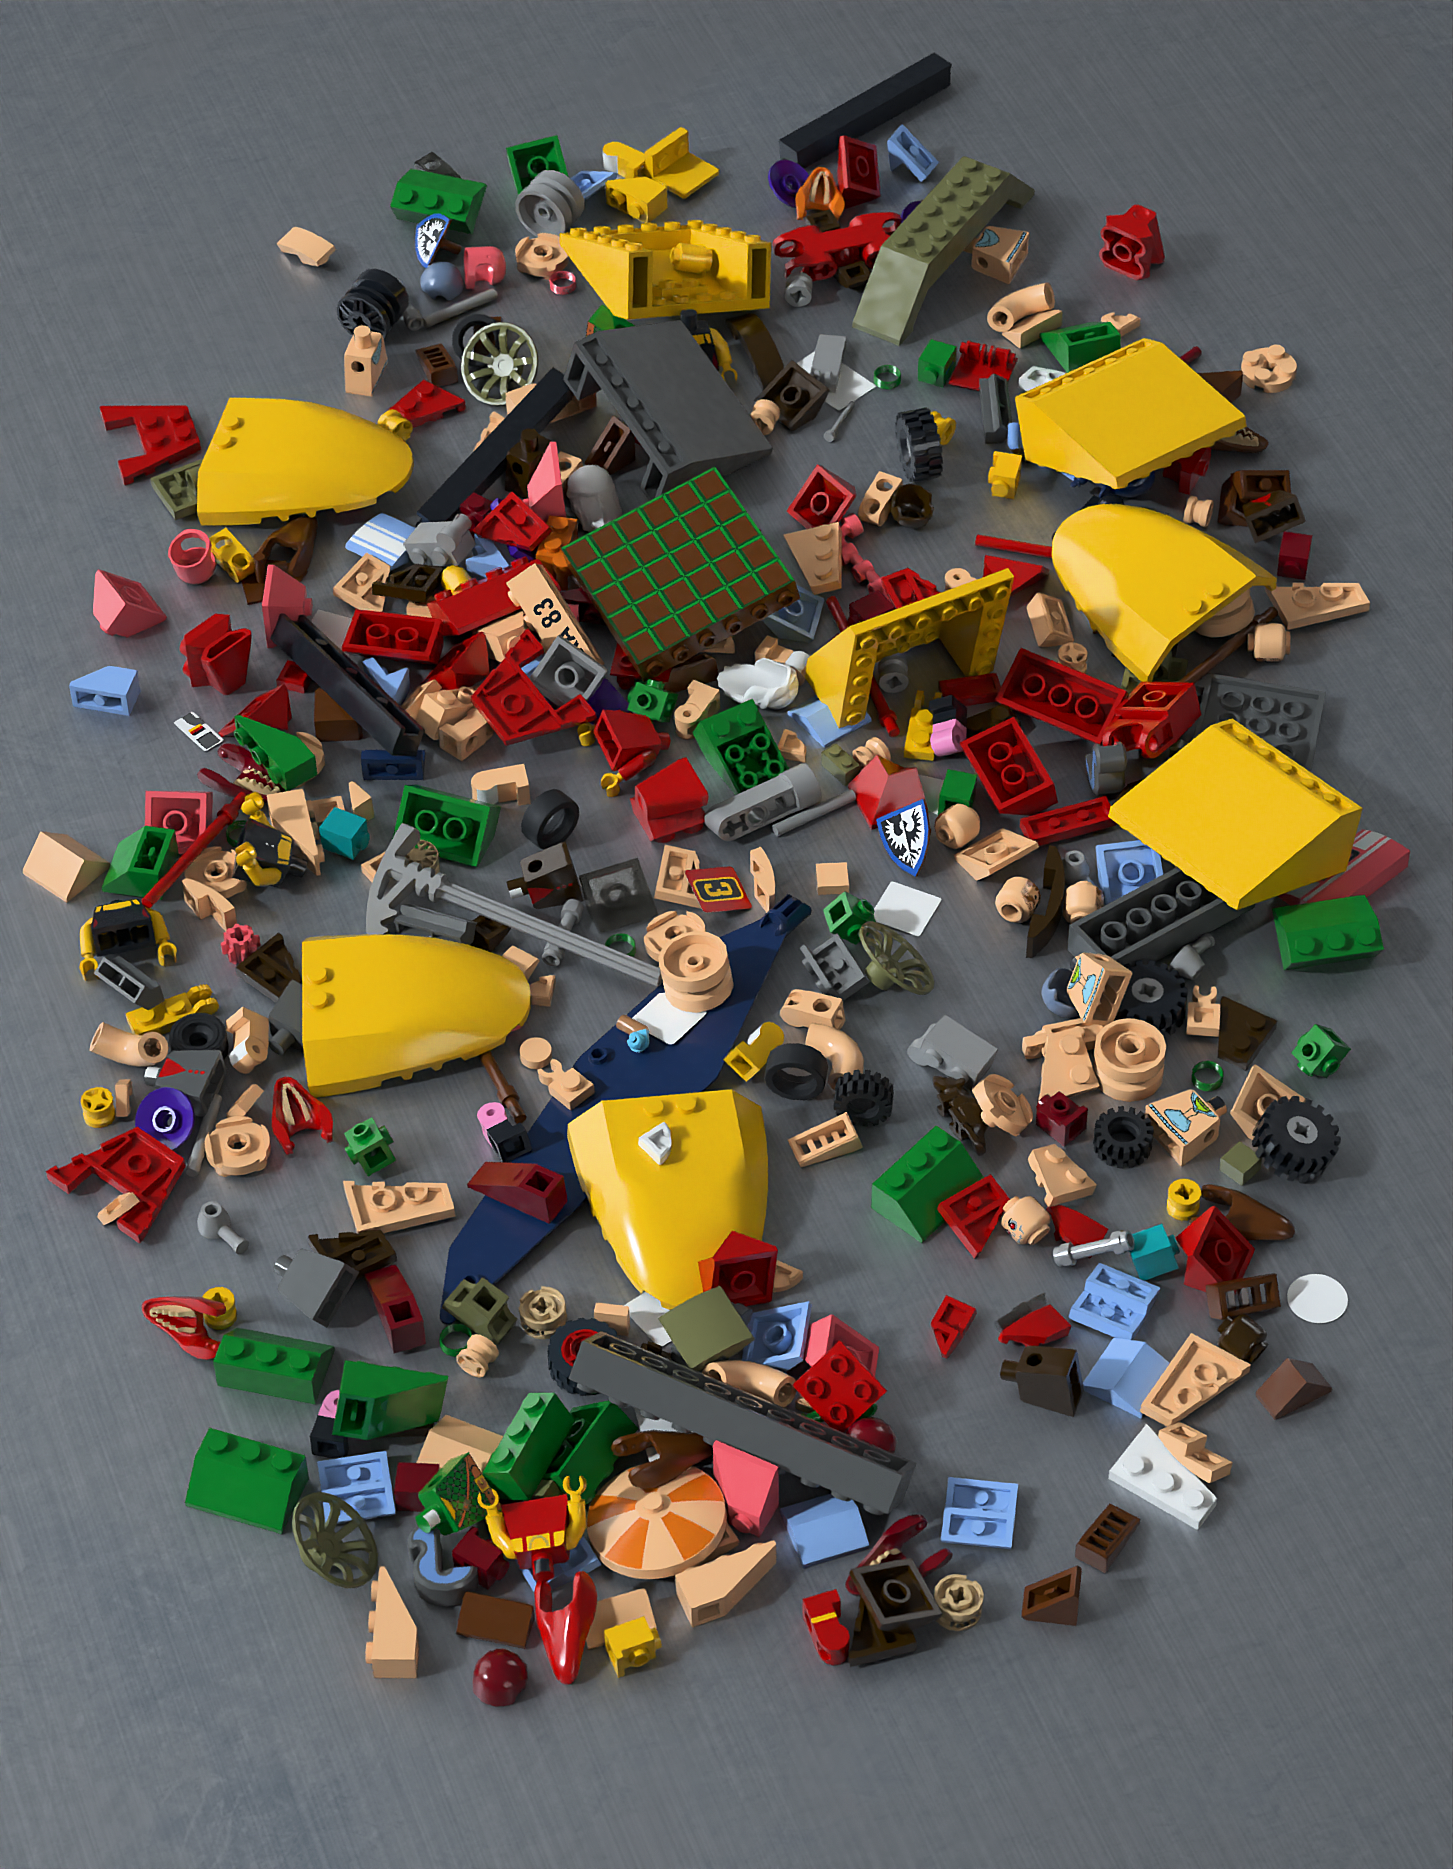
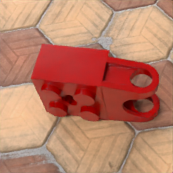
M1141 682L1114 709L1115 716L1103 733V746H1112L1113 737L1114 745L1121 741L1125 745L1126 752L1142 749V756L1144 758L1154 759L1172 744L1176 743L1202 715L1195 683Z

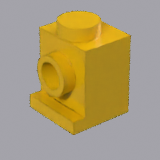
M994 451L993 467H990L988 483L992 484V496L1009 499L1015 498L1021 478L1022 455Z
M645 1616L604 1630L605 1650L618 1678L625 1676L626 1668L632 1666L639 1667L656 1658L655 1650L662 1648L657 1629L655 1627L650 1629Z

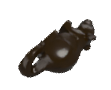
M933 1076V1086L939 1093L937 1098L941 1105L937 1106L939 1115L942 1117L951 1116L953 1122L949 1123L950 1130L961 1141L971 1139L975 1152L978 1156H982L986 1152L985 1132L989 1126L981 1118L983 1110L979 1106L977 1099L970 1096L964 1089L965 1078L956 1080L949 1076Z

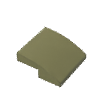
M721 1286L710 1289L681 1303L658 1318L688 1367L698 1372L722 1355L729 1359L755 1340Z

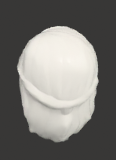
M586 465L574 471L569 477L566 496L570 500L571 510L577 515L584 531L590 533L622 515L615 484L604 468L596 465Z
M768 658L757 660L755 665L735 663L732 667L724 666V670L720 671L717 677L718 686L723 689L724 695L739 703L753 699L760 709L784 708L798 694L799 681L796 670L785 663Z

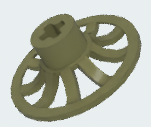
M505 322L489 324L477 331L464 349L461 371L465 386L479 401L489 405L504 406L506 405L505 393L508 392L509 382L515 381L522 387L533 384L538 370V353L532 338L519 326ZM500 330L499 350L489 340L487 333ZM508 330L521 336L514 342L510 350L507 345ZM480 339L492 354L491 357L472 352L475 344ZM527 343L531 357L519 358L517 354L520 347ZM469 359L488 364V368L469 374ZM524 365H532L530 375L526 381L521 377ZM485 376H491L480 393L472 382ZM500 382L502 399L489 398L488 395L491 389Z
M869 921L861 926L859 930L861 943L872 959L865 968V974L876 987L887 991L896 983L902 988L918 995H926L934 988V978L929 966L919 952L904 937L888 926L878 922ZM878 931H881L884 934V945L881 934ZM866 933H871L874 936L875 940L873 938L866 937ZM894 938L899 943H901V945L893 953V955H891ZM869 945L875 948V955L871 951ZM907 950L914 957V959L898 962ZM914 967H920V968H922L923 972H921V971H916V970H908V969L914 968ZM918 978L925 983V987L922 988L921 982L918 980ZM904 980L911 981L914 987L905 984Z
M324 1492L308 1494L297 1503L293 1511L292 1527L304 1564L328 1582L343 1588L361 1587L371 1580L376 1572L378 1553L373 1535L359 1513L341 1498ZM319 1502L330 1504V1513L326 1523L323 1508ZM307 1505L314 1511L315 1522L307 1515L302 1514ZM341 1509L352 1520L335 1533L334 1529ZM300 1524L308 1527L311 1532L310 1537L305 1541L302 1539ZM356 1527L360 1529L365 1541L342 1542V1539ZM360 1550L366 1551L368 1553V1564L362 1558L347 1553ZM347 1563L358 1567L363 1575L353 1580L351 1567ZM332 1565L342 1570L344 1579L329 1574Z

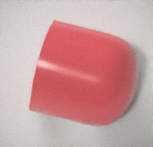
M493 246L466 247L464 249L465 290L474 289L475 282L488 281L492 286L499 284L503 280L506 272V261L500 249Z
M183 530L171 542L168 549V557L179 579L192 585L208 581L216 568L215 557L211 552V541L200 530ZM185 538H200L206 543V548L193 547L183 550L181 542Z

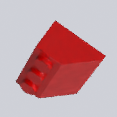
M356 609L344 639L342 651L350 655L368 658L374 657L438 665L444 647L442 619Z
M1011 717L960 742L962 750L1000 814L1032 816L1058 803L1054 783L1015 717Z

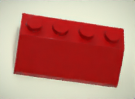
M527 556L511 561L512 567L502 570V567H498L486 572L487 578L478 582L476 578H472L460 583L461 589L451 592V589H447L435 594L436 600L427 603L432 618L442 619L443 636L461 635L521 609V606L517 607L511 601L508 595L510 589L506 583L534 563L543 565L539 559L528 560ZM545 568V570L547 571L548 575L554 582L559 592L562 591L560 585L549 573V571Z
M1020 647L994 701L1102 746L1103 733L1115 716L1114 709L1129 694L1126 690Z

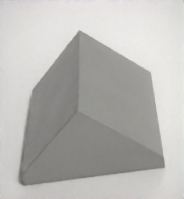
M559 634L529 679L542 695L561 707L579 694L588 702L600 687L608 669Z

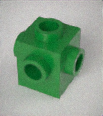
M648 678L647 683L636 681L635 686L631 688L628 694L629 706L627 710L648 716L652 723L653 720L670 722L679 694L664 689L665 683Z
M846 891L823 909L830 933L838 934L842 940L844 939L854 945L861 942L859 936L861 926L869 921L876 922L874 917L875 911L870 902L866 899H859Z
M1314 1024L1309 1032H1306L1299 1038L1297 1046L1291 1053L1299 1061L1297 1066L1310 1077L1317 1075L1328 1078L1329 1075H1332L1339 1069L1341 1061L1351 1049L1331 1028Z
M372 1117L356 1124L352 1129L344 1133L349 1143L344 1148L354 1165L358 1162L361 1164L368 1177L396 1161L389 1147L394 1142L385 1125L378 1128Z

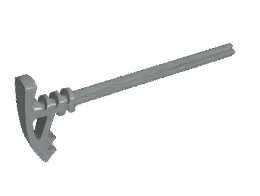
M402 823L395 833L373 879L366 910L367 934H391L389 929L384 926L394 922V919L399 915L394 908L416 889V894L419 897L423 898L429 895L430 901L437 903L439 900L448 901L652 986L658 987L663 981L660 968L450 883L447 874L440 872L435 875L433 868L425 867L422 869V865L418 862L409 864V860L405 856L420 841L421 836L418 829ZM392 878V879H394V880L399 881V882L383 897L384 892H385V890H386V887H387V885H388L390 879Z

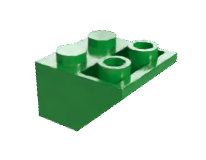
M144 826L120 841L102 885V892L144 897L177 861L179 852L175 830Z

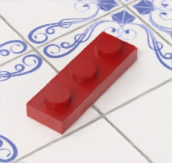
M1103 796L1021 818L1020 828L1026 838L1036 841L1038 846L1116 826L1117 823L1108 817L1111 805L1107 797Z

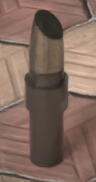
M1046 1293L1039 1294L1026 1302L1018 1304L1011 1312L996 1320L994 1325L997 1331L1001 1333L1020 1318L1047 1304Z

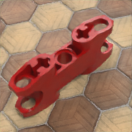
M873 212L856 216L847 228L821 232L820 228L815 225L798 227L776 237L773 240V252L781 258H793L784 265V276L786 279L792 274V270L797 267H803L800 272L808 274L813 282L832 277L836 273L837 267L859 261H865L866 265L873 269L881 245L901 225L902 218L900 214L894 212ZM895 221L892 226L883 228L886 222ZM785 242L794 243V245L780 248V246Z

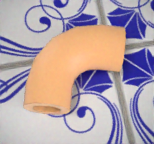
M1046 282L1020 289L1003 297L988 313L987 319L990 327L998 332H1006L1018 320L1026 316L1053 309L1055 306L1053 289Z
M104 1022L99 1025L90 1045L91 1052L112 1061L134 1067L156 1065L165 1059L169 1049L167 1040L160 1033L147 1032L144 1035H136Z
M817 1023L810 1024L805 1045L820 1051L826 1059L832 1062V1069L828 1077V1084L832 1089L835 1090L838 1078L840 1076L844 1078V1074L847 1072L853 1075L854 1070H860V1074H863L864 1058L856 1041L845 1032L833 1027Z
M724 1360L707 1364L702 1371V1374L783 1408L792 1402L797 1391L792 1386L796 1381L792 1376L768 1365L752 1361Z

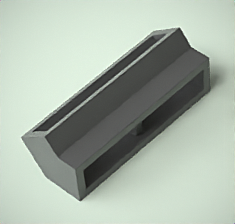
M993 373L989 378L979 379L985 444L1003 443L1008 438V425L1012 423L1007 379Z
M401 904L400 913L394 919L397 935L432 937L468 945L474 940L477 922L412 904Z
M119 955L111 960L103 957L94 972L95 975L130 1001L147 1010L165 1001L160 985Z

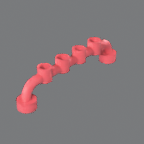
M851 513L841 519L842 566L851 563L853 565L851 568L852 575L858 583L867 579L870 582L867 585L869 593L879 590L890 601L882 586V577L875 572L871 562L867 559L864 560L858 554L856 547L852 543L845 541L847 535L853 539L863 533V526L859 518L854 513Z

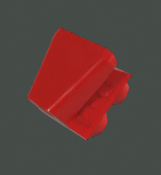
M1133 205L1124 215L1106 216V225L1100 232L1104 241V247L1099 252V257L1104 263V267L1137 281L1150 278L1151 264H1162L1165 261L1156 212L1141 205Z
M215 613L186 633L181 641L179 650L181 654L187 657L183 665V673L190 678L191 687L212 686L223 695H230L243 686L247 678L252 641L251 631L246 628L232 631L230 615Z
M684 757L636 785L635 797L630 798L633 812L650 841L667 843L673 840L678 832L683 831L692 834L697 833L703 828L706 813L702 807L707 805L709 796L690 762Z

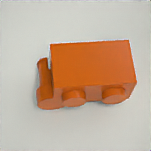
M549 515L546 524L552 529V532L539 544L536 559H539L553 578L557 580L561 590H568L567 577L572 575V572L566 564L561 548L578 539L577 519Z

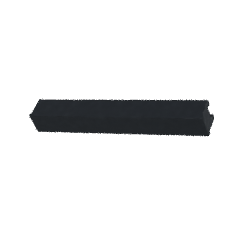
M935 52L779 139L780 160H790L799 164L804 169L837 151L839 149L840 136L844 135L858 139L949 87L952 64Z
M552 367L417 511V515L421 519L416 523V528L420 523L453 521L457 514L460 515V505L473 492L482 496L506 471L507 453L521 440V432L531 428L540 434L574 398L573 392L563 380V373Z
M280 613L270 639L392 756L416 757L425 729L305 615H299L297 621H292L286 614Z

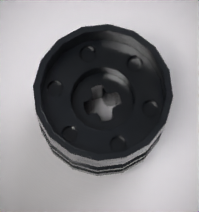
M367 269L361 273L351 289L340 299L336 307L337 317L343 328L352 336L356 327L367 326L371 332L381 333L383 338H385L394 324L398 322L407 310L409 297L405 287L396 277L380 269Z

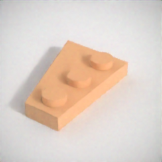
M839 522L784 534L786 543L814 595L842 589V530Z
M1292 583V587H1277L1276 584V589L1272 592L1265 587V592L1274 608L1277 609L1278 615L1287 630L1367 612L1370 608V601L1359 583H1323L1320 587H1304V583Z
M343 1181L344 1191L357 1233L381 1230L382 1233H387L455 1217V1208L447 1183L407 1182L404 1186H385V1182L373 1181L372 1185H355V1181Z
M1191 1333L1141 1404L1140 1412L1167 1427L1180 1422L1248 1374L1251 1364L1238 1359L1234 1355Z

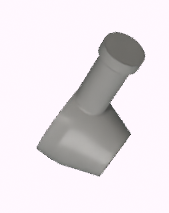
M1075 850L1068 852L1062 860L1065 884L1071 886L1079 881H1088L1095 885L1089 879V864L1083 853Z
M1204 933L1192 946L1188 944L1183 947L1171 962L1169 969L1171 971L1175 969L1179 972V976L1184 978L1196 979L1205 967L1200 955L1215 945L1214 937L1209 933Z
M214 1201L207 1202L202 1206L197 1219L199 1233L208 1239L222 1238L233 1248L235 1253H244L249 1246V1242L231 1229V1221L227 1211L218 1202Z

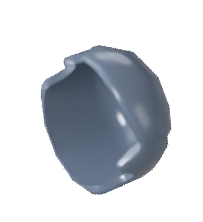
M437 262L429 265L420 278L422 291L427 293L432 299L442 295L447 300H452L460 295L464 289V282L460 271L456 266L448 262Z
M1057 968L1048 976L1042 986L1043 1001L1046 1007L1059 1017L1075 1018L1079 1013L1067 994V986L1073 972L1069 969Z

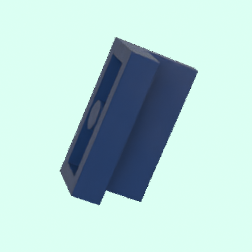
M386 750L362 751L361 766L363 780H424L426 751L417 750L416 757L392 756Z

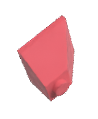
M556 441L550 442L527 486L529 498L523 499V502L545 523H547L549 515L566 518Z
M268 565L262 611L267 648H274L277 645L270 638L273 635L280 613L286 614L292 621H297L299 615L312 616L313 605L312 598H307L305 585L277 566Z
M100 569L95 573L93 615L100 622V628L108 635L114 636L117 634L128 638L166 620L167 616L141 583Z
M146 791L145 826L175 830L179 854H184L212 823L213 792Z
M833 1314L809 1325L803 1360L809 1365L813 1366L839 1340H842L875 1377L879 1353L877 1345Z
M716 1440L713 1444L714 1481L719 1486L724 1497L728 1524L742 1533H751L760 1537L779 1506V1467Z

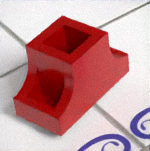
M1212 446L1201 448L1193 452V455L1190 457L1180 458L1172 462L1171 466L1163 468V477L1173 479L1179 484V492L1190 495L1200 476L1204 477L1208 471Z

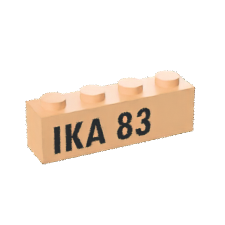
M534 563L506 583L510 589L508 595L515 606H521L526 614L523 617L525 623L531 631L534 632L536 630L542 639L539 643L543 646L545 654L560 634L601 665L605 664L543 565Z

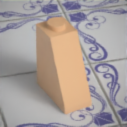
M522 608L471 630L472 635L481 631L486 635L488 658L502 662L511 647L513 648L520 640L521 634L526 629L530 630L523 619L526 614Z

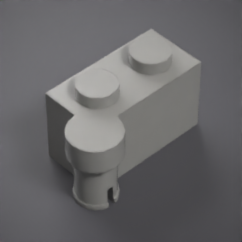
M457 514L453 521L420 523L403 545L413 564L457 566L476 543L468 530L472 526L471 520L464 514Z
M944 1014L937 1024H931L928 1027V1030L921 1038L915 1039L907 1049V1053L910 1059L918 1065H929L956 1080L965 1078L966 1083L964 1087L972 1091L992 1066L998 1049Z

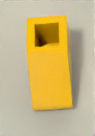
M648 177L608 180L605 183L606 204L644 223L652 222L668 208L667 187Z

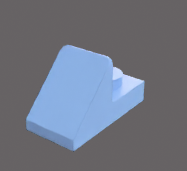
M903 124L887 141L891 171L903 163L920 181H923L939 163Z
M474 534L476 543L472 548L474 556L466 560V571L471 578H476L478 582L487 578L485 573L492 569L502 567V570L510 568L493 541L479 538Z
M374 657L364 660V672L401 706L410 689L409 669L403 668L389 674L384 666L380 667Z

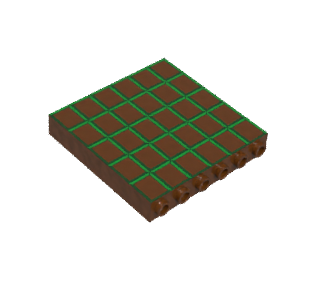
M716 467L701 473L561 548L568 568L643 682H646L648 678L651 679L659 676L664 671L687 661L690 657L713 647L718 642L739 633L758 621L764 620L767 616L790 606L793 602L800 599L794 578Z

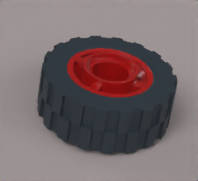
M578 1318V1320H570L564 1326L556 1329V1333L551 1336L550 1345H548V1369L553 1381L557 1382V1386L561 1389H566L571 1394L576 1393L580 1394V1396L591 1394L577 1388L578 1383L569 1380L571 1370L583 1340L601 1331L618 1338L614 1328L611 1329L609 1324L599 1322L594 1318Z

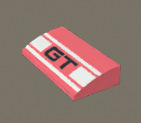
M1362 829L1355 836L1345 872L1278 895V897L1290 906L1365 895L1367 898L1408 867L1410 850L1385 835Z

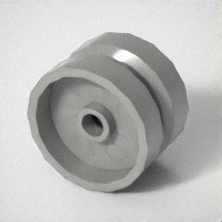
M544 170L531 181L530 185L518 195L515 201V209L520 222L536 237H538L537 234L550 233L560 237V233H565L570 225L575 223L585 209L584 197L579 187L565 174L555 170Z

